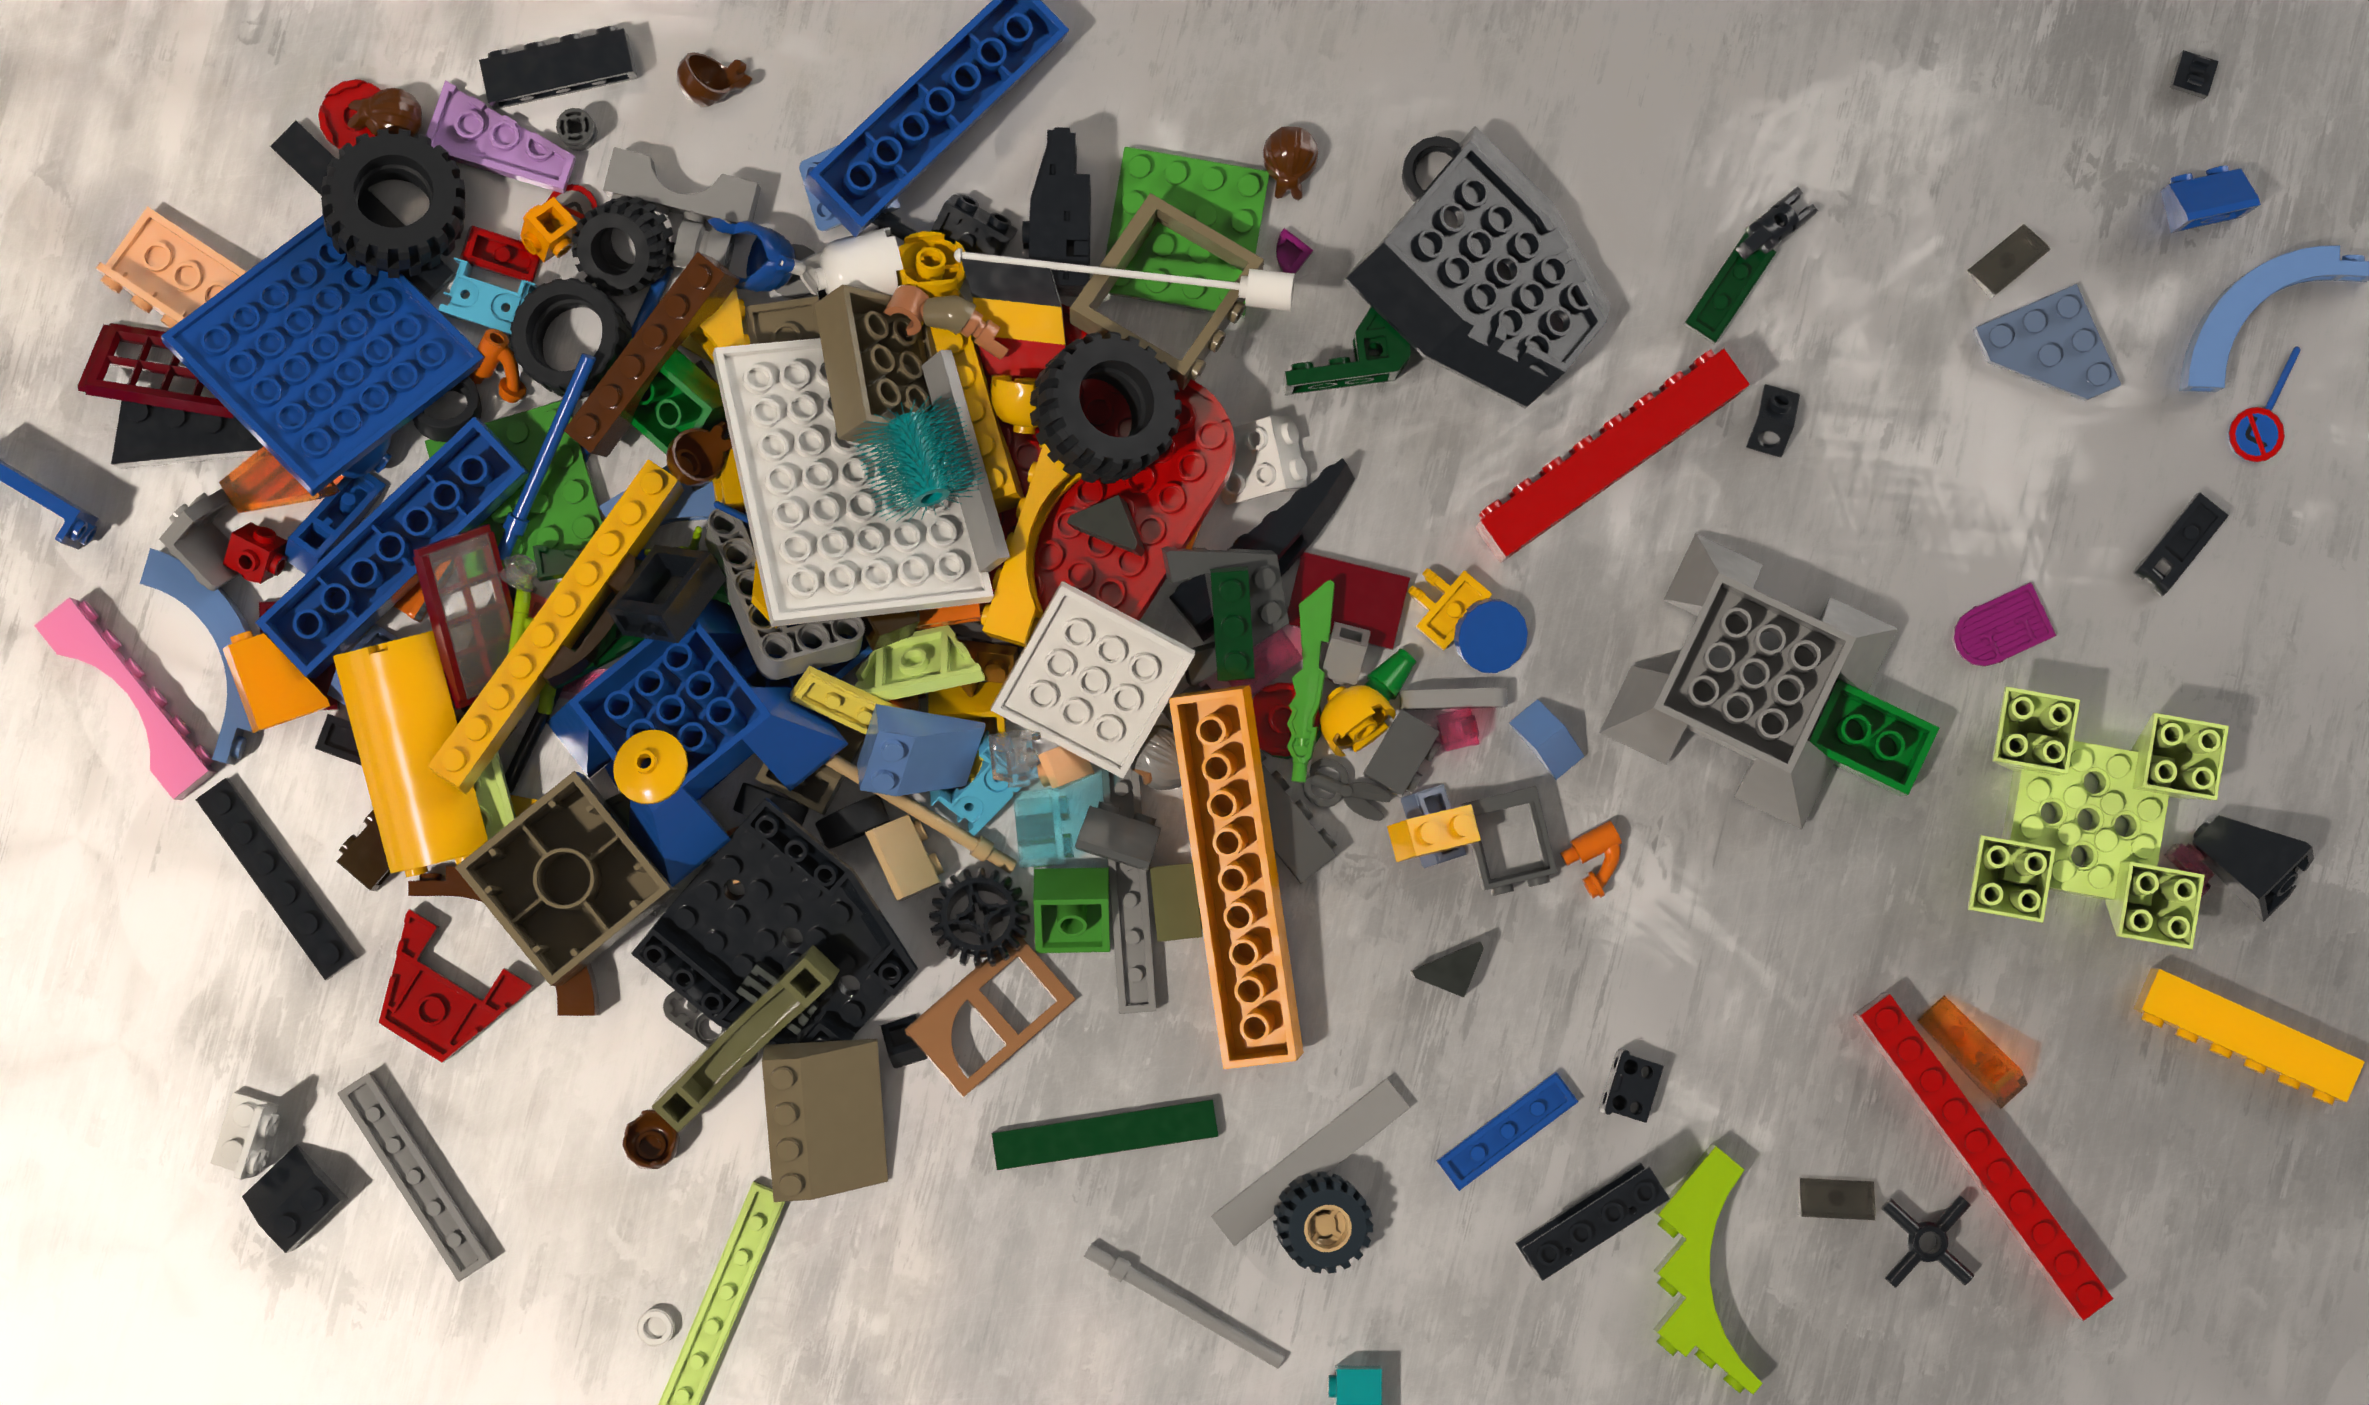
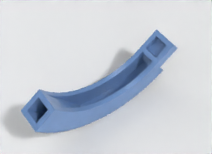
M2340 245L2317 246L2280 255L2240 277L2211 304L2197 325L2185 353L2179 391L2216 393L2225 388L2226 367L2235 337L2248 316L2270 295L2286 287L2311 281L2367 282L2369 281V261H2365V256L2344 255L2342 260H2340Z
M150 548L140 584L160 590L186 605L206 626L219 649L227 681V701L223 724L212 760L234 765L236 758L241 759L245 751L247 739L243 737L244 730L252 732L223 648L232 644L230 637L250 631L251 629L238 606L221 587L215 591L207 589L196 580L195 576L179 559Z

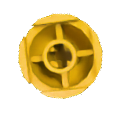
M922 231L910 234L904 238V244L899 246L903 270L896 271L898 286H915L923 290L929 298L948 296L956 288L960 291L966 274L962 261L959 263L955 260L954 252L958 248H962L963 252H965L963 246L956 240L955 245L945 240V234L940 232Z
M1010 375L992 376L991 403L996 415L1003 422L1012 424L1013 432L1035 434L1036 427L1038 426L1031 424L1030 413L1036 407L1031 406L1030 398L1031 392L1037 388L1034 383L1036 379L1026 377L1015 378L1014 382H1012V376Z
M1355 685L1349 688L1340 686L1327 697L1328 703L1324 706L1320 717L1321 731L1334 754L1340 757L1346 756L1342 750L1351 747L1354 752H1357L1383 734L1388 728L1384 721L1389 715L1394 720L1396 716L1395 709L1381 693L1369 686Z

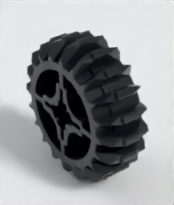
M979 867L977 871L978 877L972 878L970 870L965 869L963 871L964 881L959 882L958 878L952 875L950 877L952 889L944 885L939 887V891L945 899H932V905L940 909V911L929 913V919L933 922H938L930 930L932 935H942L936 942L939 949L950 945L946 953L949 959H953L961 952L959 962L962 966H966L970 957H974L975 968H981L982 958L987 957L990 966L993 967L996 966L994 955L1000 953L1002 959L1007 961L1010 958L1006 949L1008 946L1016 951L1021 948L1020 943L1014 938L1015 936L1020 938L1027 937V930L1019 925L1030 923V916L1020 913L1029 908L1028 901L1018 900L1023 894L1021 887L1009 890L1013 884L1011 877L1008 876L1001 883H998L1000 879L998 870H994L990 878H986L985 869ZM978 891L994 893L1000 896L1007 904L999 906L998 903H985L981 900ZM967 895L969 904L966 910L956 914V918L950 920V914L955 904L963 896ZM974 903H978L979 910L983 911L985 916V923H983L985 933H982L980 924L977 925L976 920H974L976 913ZM1010 915V920L1004 933L992 941V927L1003 921V917ZM960 930L961 933L973 932L979 936L982 945L963 942L953 932Z

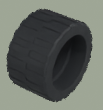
M561 278L555 279L552 282L539 285L532 293L529 292L522 304L517 307L510 328L511 348L514 350V357L517 363L522 366L523 371L530 378L550 392L563 397L575 369L558 371L547 364L543 355V339L546 330L557 316L567 310L579 307L593 310L601 319L602 339L597 352L593 356L596 358V361L579 399H584L590 396L632 339L631 331L633 330L622 308L594 285L573 278L566 280Z

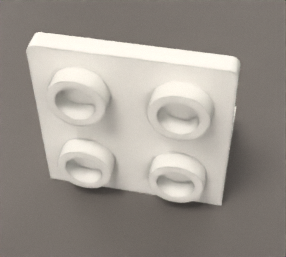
M233 1092L210 1164L235 1171L233 1178L239 1180L255 1177L257 1171L262 1172L269 1155V1151L264 1150L268 1137L274 1136L279 1126L281 1116L276 1114L279 1105L240 1092Z

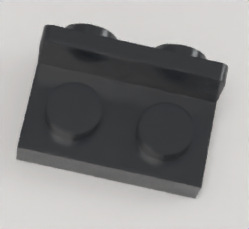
M954 194L944 203L931 231L945 234V240L952 242L954 245L956 240L963 246L965 252L1003 256L1009 242L1015 237L1018 229L1011 225V221L1007 217L999 213L990 214L981 209L979 203L973 198Z

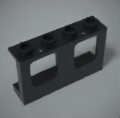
M1639 1162L1516 1241L1515 1244L1534 1274L1543 1281L1670 1198L1651 1168L1647 1167L1645 1169L1642 1163Z

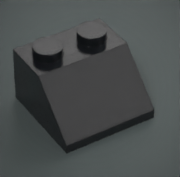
M298 1144L242 1196L258 1225L284 1253L295 1250L348 1199Z

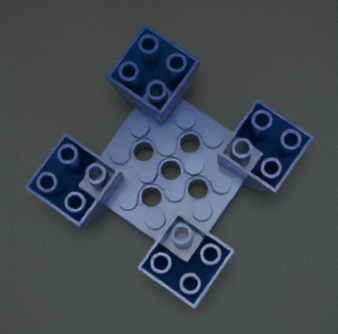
M715 599L710 600L679 643L644 639L569 700L547 721L549 727L589 778L611 760L615 761L621 746L630 737L646 730L665 731L673 735L683 745L687 754L688 769L685 780L678 791L670 798L656 804H640L630 800L629 832L672 887L731 840L699 797L743 761L755 753L789 791H792L848 745V742L828 717L790 700V692L793 688L752 687L731 660L735 654L747 645L731 605ZM657 683H660L659 687L655 691L651 692L653 686ZM711 686L710 690L701 696L702 691L706 687ZM681 710L679 716L672 720L674 713ZM703 737L700 744L693 747L694 742L698 738ZM650 757L642 762V769L647 768L651 764Z

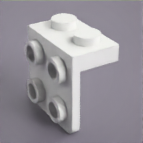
M1269 416L1233 427L1236 452L1232 472L1221 491L1225 504H1237L1276 492L1297 491L1308 486L1306 480L1307 467L1301 458L1298 444L1299 431L1293 422L1292 416Z

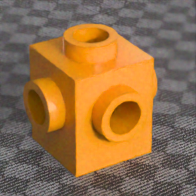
M552 197L541 206H534L523 217L524 223L520 234L522 243L531 254H537L543 262H546L554 255L560 258L573 247L572 236L576 232L577 222L555 197Z

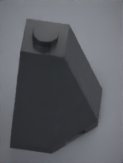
M2219 815L2211 823L2209 821L2204 822L2193 835L2195 839L2192 843L2195 854L2263 922L2290 897L2297 886L2294 883L2298 878L2297 871L2299 868L2302 871H2306L2314 860L2312 846L2305 841Z

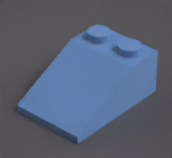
M875 704L857 762L859 789L861 791L891 796H902L966 786L985 730V723Z

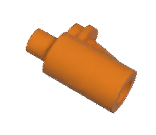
M488 329L477 347V350L484 356V360L481 366L471 373L469 377L475 384H481L484 378H490L493 375L497 365L501 362L506 377H503L499 383V395L507 402L516 403L526 394V387L520 381L517 361L514 353L508 346L509 339L502 331Z
M1610 820L1571 840L1572 847L1560 853L1566 866L1577 860L1584 864L1603 853L1605 854L1604 861L1597 875L1595 876L1591 871L1587 873V877L1582 879L1592 899L1597 896L1600 898L1605 896L1603 888L1615 871L1621 855L1620 844H1622V841Z

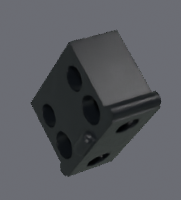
M1625 1049L1616 1051L1599 1106L1600 1112L1607 1115L1613 1112L1647 1123L1664 1066L1632 1056ZM1647 1066L1648 1074L1645 1077H1643L1641 1074V1070L1643 1067ZM1633 1102H1636L1637 1110L1632 1113L1630 1106Z

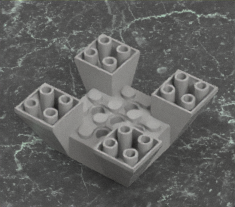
M1695 533L1664 598V601L1697 616L1670 674L1631 666L1599 733L1665 765L1670 760L1685 729L1752 760L1734 798L1802 830L1834 764L1831 759L1808 741L1809 735L1836 680L1839 679L1868 693L1898 628L1832 597L1829 598L1819 620L1753 589L1763 564ZM1764 632L1774 633L1779 639L1778 649L1772 651L1764 649L1760 644V635ZM1716 649L1726 652L1729 657L1728 666L1724 668L1714 667L1709 661V653ZM1747 666L1758 667L1763 673L1762 682L1756 685L1748 683L1743 676L1744 668ZM1782 682L1792 683L1797 689L1796 699L1792 701L1782 699L1778 694V685ZM1733 699L1744 702L1747 707L1746 716L1743 718L1732 717L1727 711V703Z

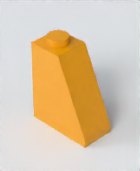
M250 630L230 637L232 644L223 648L253 733L324 710L330 706L328 699L301 673L264 633L253 636Z

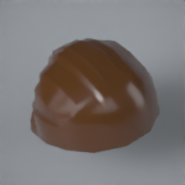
M695 52L688 53L680 61L677 69V82L681 91L687 99L700 107L711 106L724 99L729 93L746 87L750 84L752 78L744 73L747 64L741 60H734L727 68L715 59Z
M387 88L375 93L369 99L354 100L348 105L351 110L357 111V113L349 119L347 126L358 131L367 126L375 136H377L378 129L388 128L389 134H399V129L411 130V137H415L422 126L420 104L412 94L403 89Z
M1281 127L1274 131L1265 142L1263 149L1264 166L1269 175L1276 180L1274 196L1277 199L1282 198L1286 191L1290 190L1292 197L1299 201L1302 198L1303 191L1301 183L1316 168L1318 161L1317 143L1304 128Z
M721 421L711 431L701 428H690L679 433L669 443L666 463L678 482L688 486H701L709 483L721 472L725 462V451L732 449L730 437L724 438L728 427L726 422Z

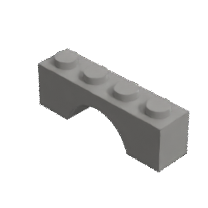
M614 147L603 191L608 197H612L611 200L621 196H629L630 200L635 197L644 199L643 205L652 203L657 207L655 213L657 215L663 213L665 217H668L669 212L682 214V220L702 224L705 223V220L708 221L711 218H720L728 224H736L743 221L753 222L761 188L758 182L721 174L712 186L702 192L695 194L676 193L659 182L654 162L650 156Z

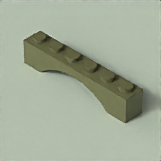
M812 945L660 1093L651 1107L679 1133L761 1048L833 983L840 970Z

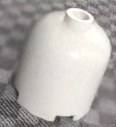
M890 228L861 233L856 238L849 236L830 242L823 249L820 256V268L814 269L818 290H825L828 295L841 285H847L893 296L897 288L905 286H898L896 271L903 270V265L895 236H890Z

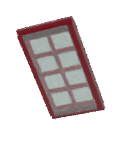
M489 524L413 550L415 555L413 559L447 686L456 709L473 704L508 655L514 607L495 535L491 531Z

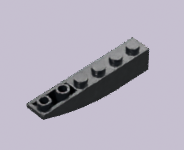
M1342 458L1337 463L1327 466L1317 479L1307 487L1297 490L1291 499L1277 511L1268 513L1257 527L1248 534L1238 537L1229 549L1272 550L1277 554L1282 577L1312 544L1335 513L1354 482L1355 478L1348 464ZM1205 574L1182 582L1175 592L1169 596V599L1179 614L1204 642L1214 634L1213 615Z

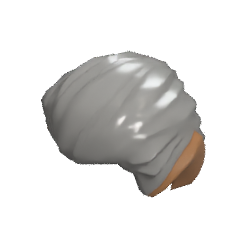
M1165 725L1153 726L1132 763V771L1143 777L1144 785L1156 790H1170L1181 786L1174 731Z

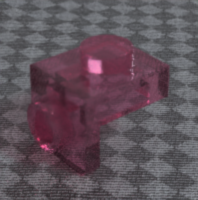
M2182 843L2173 844L2164 856L2181 871L2205 875L2202 897L2210 889L2211 885L2208 881L2215 874L2202 863L2205 857L2189 843L2186 846Z

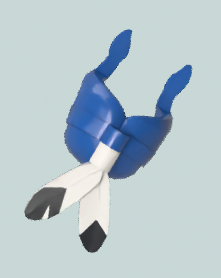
M720 218L708 219V223L715 230L722 233L757 235L748 256L747 277L741 278L736 276L740 279L736 285L737 289L755 292L778 290L786 285L792 275L795 274L800 276L802 282L814 297L818 296V299L821 300L827 295L825 290H818L814 275V269L820 268L822 251L800 261L796 259L795 250L789 240L771 228L750 221L728 224Z

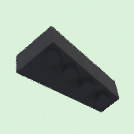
M121 401L111 464L120 469H128L139 466H160L170 463L202 462L212 459H233L272 454L235 416L232 419Z

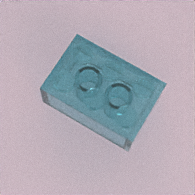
M1059 788L1013 792L1020 868L1022 870L1068 866L1067 858L1074 857L1072 835L1070 833L1065 834L1064 821L1071 820L1069 798L1067 795L1061 796Z

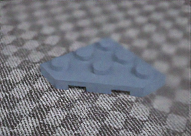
M2077 284L1973 329L1987 363L2023 375L2022 377L2047 387H2054L2080 400L2087 401L2121 386V382Z

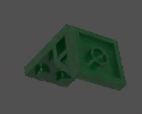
M1370 307L1355 331V338L1352 340L1355 362H1351L1350 357L1329 359L1328 365L1314 367L1313 362L1292 364L1291 370L1285 371L1283 378L1285 396L1395 381L1411 356L1410 344ZM1375 349L1380 353V355L1372 356L1370 355L1369 350Z

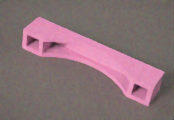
M68 598L34 626L57 655L78 659L95 666L111 677L128 694L139 711L147 732L150 748V771L174 800L182 801L217 773L210 765L214 762L212 756L201 744L196 747L187 736L191 733V730L186 723L177 715L173 718L164 706L168 702L161 692L154 686L151 689L148 688L141 679L145 675L141 667L132 658L126 660L118 650L122 645L117 637L109 629L103 631L95 620L99 616L92 606L85 600L80 603L79 600Z

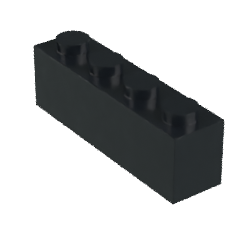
M617 26L599 28L596 30L595 35L582 37L581 34L565 35L560 38L559 43L546 45L543 41L532 42L524 45V50L510 53L508 49L496 50L488 53V58L479 60L487 100L493 110L638 79L629 36L624 28L618 29Z

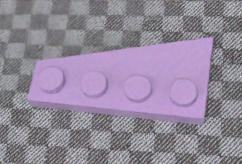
M445 80L426 136L431 138V146L433 148L441 145L448 152L449 160L565 194L576 162L573 154L537 133H531L519 126L513 119L495 112L487 107L484 102L473 96L466 95L459 91L455 85Z

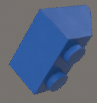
M2228 165L2207 170V176L2193 179L2192 173L2171 178V184L2161 190L2170 233L2242 218L2260 206L2259 197L2242 169L2229 171Z

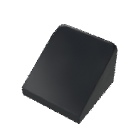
M916 1014L880 1025L888 1057L893 1068H900L928 1058L911 1037L906 1035L904 1030L917 1019Z

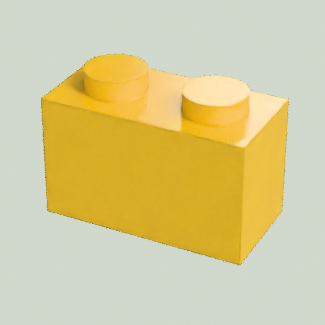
M1472 804L1406 819L1387 826L1396 862L1455 849L1481 841Z

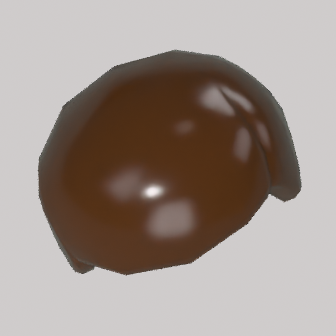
M644 1110L638 1118L627 1124L622 1146L627 1159L638 1168L659 1169L667 1165L676 1156L680 1137L678 1132L655 1110Z

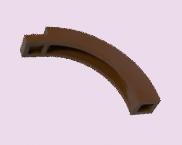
M446 866V881H442V874L423 873L419 875V881H408V896H456L482 902L456 870V866ZM591 963L562 986H555L557 993V1016L600 1015L599 995Z

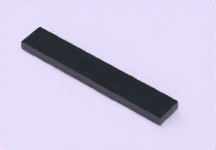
M295 120L270 147L322 196L321 186L323 177L327 176V166L331 159L335 157ZM368 189L360 196L358 200L359 210L373 223L390 228L406 226ZM441 259V263L432 269L427 265L422 266L421 274L411 277L409 271L401 272L430 301L456 275Z

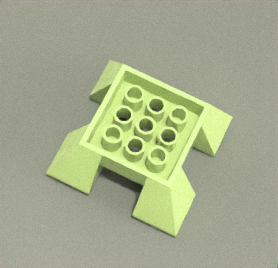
M2004 687L1992 761L2012 770V781L2002 839L1983 835L1979 837L1967 910L2043 923L2048 892L2052 890L2105 900L2115 934L2118 937L2193 949L2205 875L2158 867L2169 798L2217 800L2229 726L2153 713L2131 751L2074 741L2080 705L2079 699ZM2088 773L2093 774L2098 781V787L2094 793L2088 792L2084 787V778ZM2045 803L2053 806L2055 810V818L2050 824L2041 817V808ZM2082 810L2089 812L2092 818L2091 826L2087 830H2084L2078 824V814ZM2119 816L2125 818L2128 823V831L2124 836H2120L2115 831L2114 824ZM2077 846L2081 847L2086 854V860L2080 867L2074 864L2071 857L2073 849Z

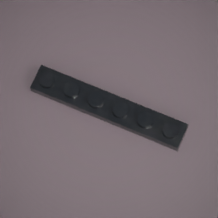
M224 778L195 799L324 980H329L358 959L229 778Z

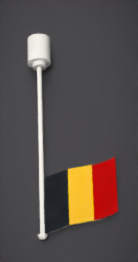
M958 248L954 252L955 260L959 263L962 261L972 294L973 304L976 305L975 310L983 315V321L991 320L1000 326L994 340L1009 349L1005 356L999 360L978 345L983 364L987 372L991 374L1036 379L1039 373L1046 368L1045 365L1066 347L1062 305L1051 269L1239 290V298L1246 299L1245 306L1291 311L1294 273L1249 269L1248 276L1241 275L1240 283L970 253L963 252L962 248Z

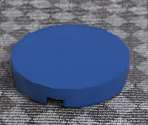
M1484 599L1473 603L1466 609L1468 611L1463 617L1459 618L1455 627L1454 642L1458 655L1467 665L1483 673H1498L1509 669L1520 659L1526 647L1528 631L1524 617L1517 608L1500 599Z

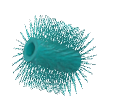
M935 405L930 411L922 414L925 410L918 412L921 409L920 407L917 412H912V406V409L910 407V413H904L903 410V414L900 416L894 414L896 416L894 419L882 417L885 420H891L888 421L889 423L868 422L888 424L887 426L870 427L886 429L862 432L863 434H878L856 439L860 441L875 438L856 446L874 443L871 446H867V448L859 449V451L877 447L870 452L861 453V455L864 456L868 453L878 452L868 458H879L868 463L882 461L874 466L863 469L868 470L872 467L882 466L877 470L865 473L868 475L872 472L883 471L880 474H876V476L868 477V479L886 475L876 481H871V484L877 481L887 480L884 483L870 487V489L877 486L880 487L881 485L888 486L873 491V493L891 489L881 495H892L879 501L892 500L875 508L892 503L895 504L886 509L896 506L900 508L907 506L899 512L902 514L913 505L915 506L911 510L919 507L916 510L917 512L921 507H925L926 511L928 506L933 505L934 508L935 504H939L943 500L953 501L948 496L973 497L950 495V493L976 491L952 490L974 487V485H960L975 481L964 480L981 474L979 472L974 475L964 476L979 468L961 472L979 464L976 462L970 466L960 467L970 461H959L974 456V454L956 458L964 453L971 452V449L955 453L958 450L965 449V447L953 448L970 441L965 440L961 443L951 444L959 439L970 436L965 435L961 438L950 439L956 435H961V433L968 432L965 430L948 435L957 429L965 428V426H960L956 429L947 430L963 422L960 421L953 425H946L951 421H956V419L943 421L950 416L960 414V412L940 417L952 410L958 409L957 407L940 414L937 413L942 409L930 413L940 406Z

